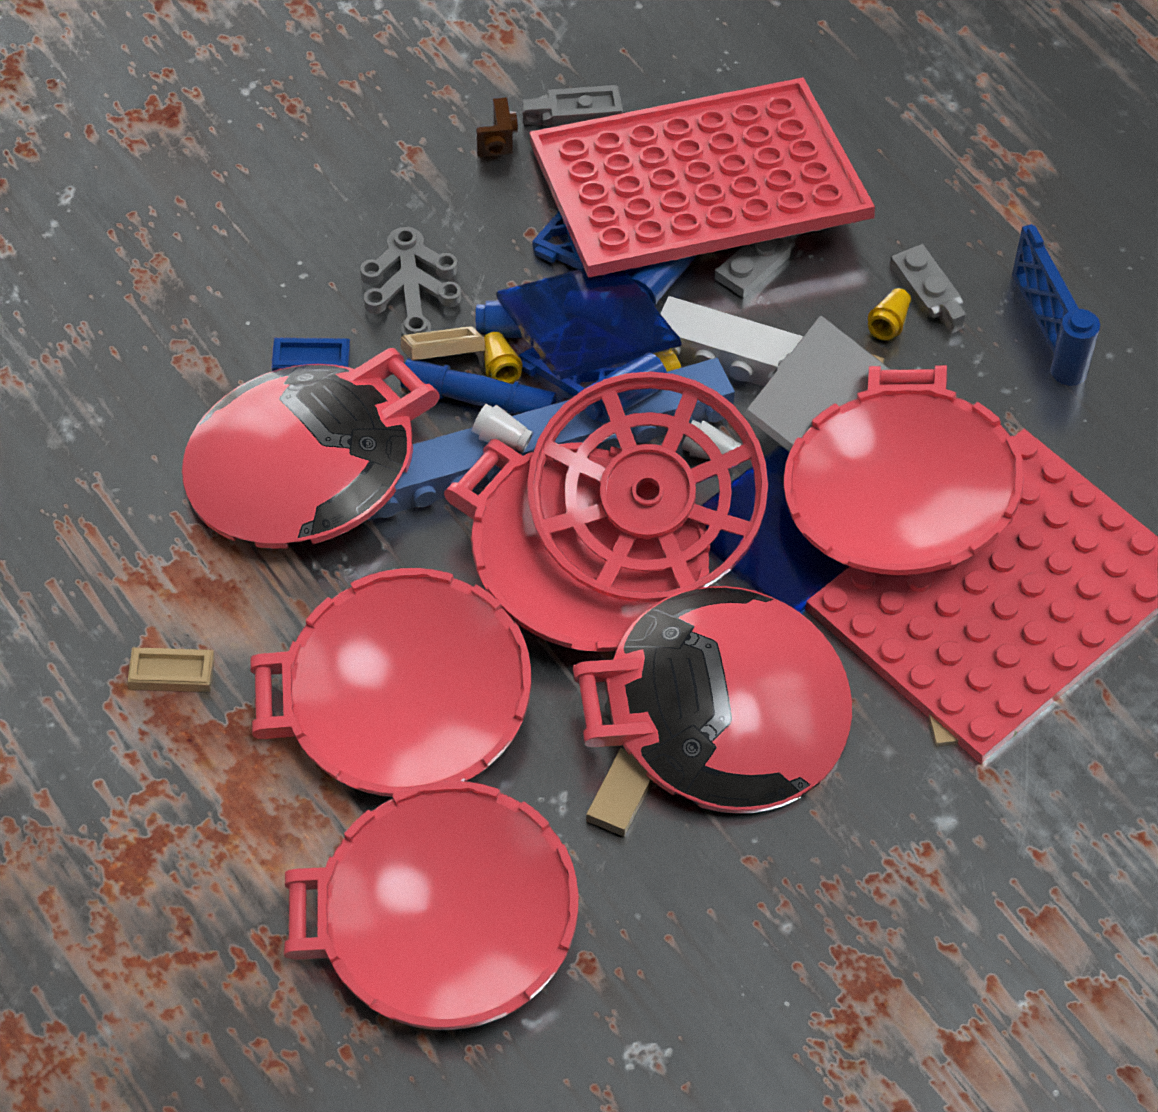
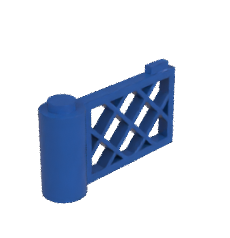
M559 211L532 241L534 253L536 256L554 263L557 259L586 273ZM566 234L569 239V243L558 245L548 242L551 237ZM696 255L628 269L623 275L613 272L594 277L625 290L628 299L634 305L652 308L692 263Z
M1033 224L1023 226L1012 276L1054 353L1050 369L1052 376L1063 385H1079L1088 376L1100 330L1099 319L1094 313L1078 308L1045 248L1044 241L1036 226Z
M580 320L519 354L523 364V372L531 377L538 374L572 396L585 389L580 385L581 382L596 381L590 385L592 386L604 379L626 373L649 371L667 373L661 360L653 353L648 352L640 356ZM579 335L584 337V340L570 341ZM606 350V353L589 354V351ZM580 352L579 356L563 357V354ZM546 355H554L553 358L539 359ZM626 363L621 367L610 368L611 364ZM602 365L601 369L584 370L588 366ZM576 368L575 371L558 372L559 369ZM659 389L628 390L617 394L623 410L626 411L658 392ZM602 399L584 409L592 420L597 419L601 423L610 421Z

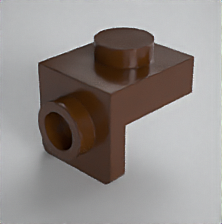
M507 97L493 99V126L476 128V151L478 157L513 154V133H518L516 111H509Z

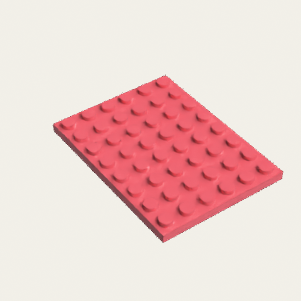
M804 78L529 132L531 147L588 278L856 223L875 217V206Z
M1026 429L1021 430L1014 436L1021 452L1024 469L1023 493L1020 504L1008 526L990 545L960 563L920 574L889 575L849 567L806 601L805 607L809 614L926 717L929 718L930 714L959 740L958 745L980 764L1014 736V732L1017 731L1018 733L1158 614V536Z

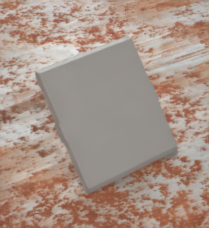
M820 315L794 350L788 353L783 360L779 361L778 367L773 372L774 375L743 415L790 452L795 440L798 437L802 438L812 426V420L834 403L841 406L857 399V393L868 390L869 366H881V370L891 369L824 316Z

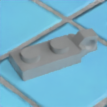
M617 85L548 90L547 95L540 96L537 99L522 100L524 125L543 124L545 126H558L623 113Z
M799 234L743 245L715 270V279L742 298H745L790 257L791 250L795 246L794 240Z
M921 244L891 256V269L926 317L932 316L933 318L939 317L950 333L963 329L966 313L962 308L964 303L960 297L961 295L925 246Z

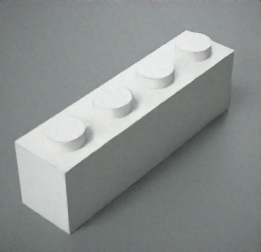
M668 296L653 329L652 353L656 354L660 350L666 352L671 349L679 361L691 365L718 357L727 376L733 377L738 381H747L765 387L774 375L773 372L778 367L779 361L783 360L788 353H791L804 336Z

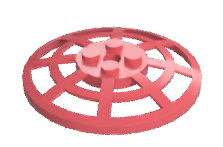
M651 371L626 373L604 379L583 389L567 401L549 420L538 438L530 460L527 482L529 508L535 529L545 549L557 564L579 583L598 593L620 600L636 602H657L682 591L708 587L731 571L747 553L759 532L766 510L768 492L766 462L760 442L749 422L738 409L717 391L696 380L676 374ZM659 389L674 391L683 395L674 416L653 412L633 413L625 416L617 393L628 390ZM601 399L603 400L610 422L602 425L590 434L579 446L576 453L555 442L559 433L577 414ZM697 401L710 406L724 417L738 433L743 445L725 454H721L719 448L707 434L689 423ZM657 426L668 428L662 445H637L630 428ZM616 435L622 452L616 455L607 467L587 459L600 443L610 436ZM683 435L697 443L708 455L710 461L690 468L687 462L676 453ZM547 457L568 467L564 489L567 513L544 518L540 487L543 467ZM750 459L754 470L756 493L751 520L747 521L728 515L732 495L729 469ZM580 473L600 482L601 503L582 509L578 508L577 485ZM717 475L720 491L717 511L695 504V484ZM652 483L658 487L659 494L652 500H643L637 495V489L642 484ZM608 518L613 526L621 531L613 550L601 544L587 529L586 524ZM687 519L709 526L697 542L683 551L680 550L673 532L678 530ZM574 528L583 543L597 556L606 561L597 580L585 574L568 560L556 545L551 535L552 533ZM721 530L743 536L737 548L724 563L707 576L697 581L694 580L686 562L694 559L706 550ZM636 538H658L666 557L643 560L627 556ZM621 568L645 572L671 568L679 587L667 591L638 592L619 589L612 585Z

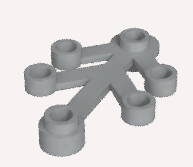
M401 227L389 234L387 238L388 249L377 260H366L360 267L362 281L368 285H376L382 281L385 271L397 261L401 263V269L380 289L372 288L365 292L364 308L371 314L382 313L386 309L387 303L404 288L407 318L401 325L402 336L431 332V323L422 316L419 287L438 298L439 302L445 307H455L461 302V287L455 282L442 283L416 267L415 259L434 268L439 277L451 278L457 273V258L450 253L437 254L424 246V237L418 230L411 227ZM444 264L451 265L450 267H442ZM369 271H376V273H374V274H369V273H367V272H369ZM447 293H453V294H455V295H453V296H446L445 294H447ZM375 299L380 300V302L372 303L370 301Z

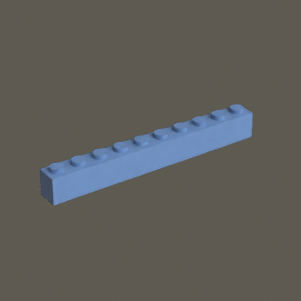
M718 357L667 372L696 380L717 391L734 405L735 391ZM659 390L624 411L625 416L646 412L674 416L683 394L669 390ZM567 401L512 416L533 432L526 450L523 453L518 450L515 451L522 456L534 452L538 438L549 420ZM697 401L689 423L692 420L702 423L703 420L706 422H718L723 420L724 417L710 406ZM583 410L563 428L555 442L558 444L582 443L590 434L606 423H601L597 419L592 420ZM657 426L630 428L636 443L649 442L655 437L666 435L668 428ZM472 428L413 444L410 466L407 473L403 472L396 483V492L381 509L368 518V521L380 517H391L397 512L414 507H425L435 501L445 499L444 491L451 483H458L484 454L483 448L489 442L479 440V435L473 433ZM614 434L596 448L610 450L611 446L621 447ZM495 465L473 490L486 487L502 469Z

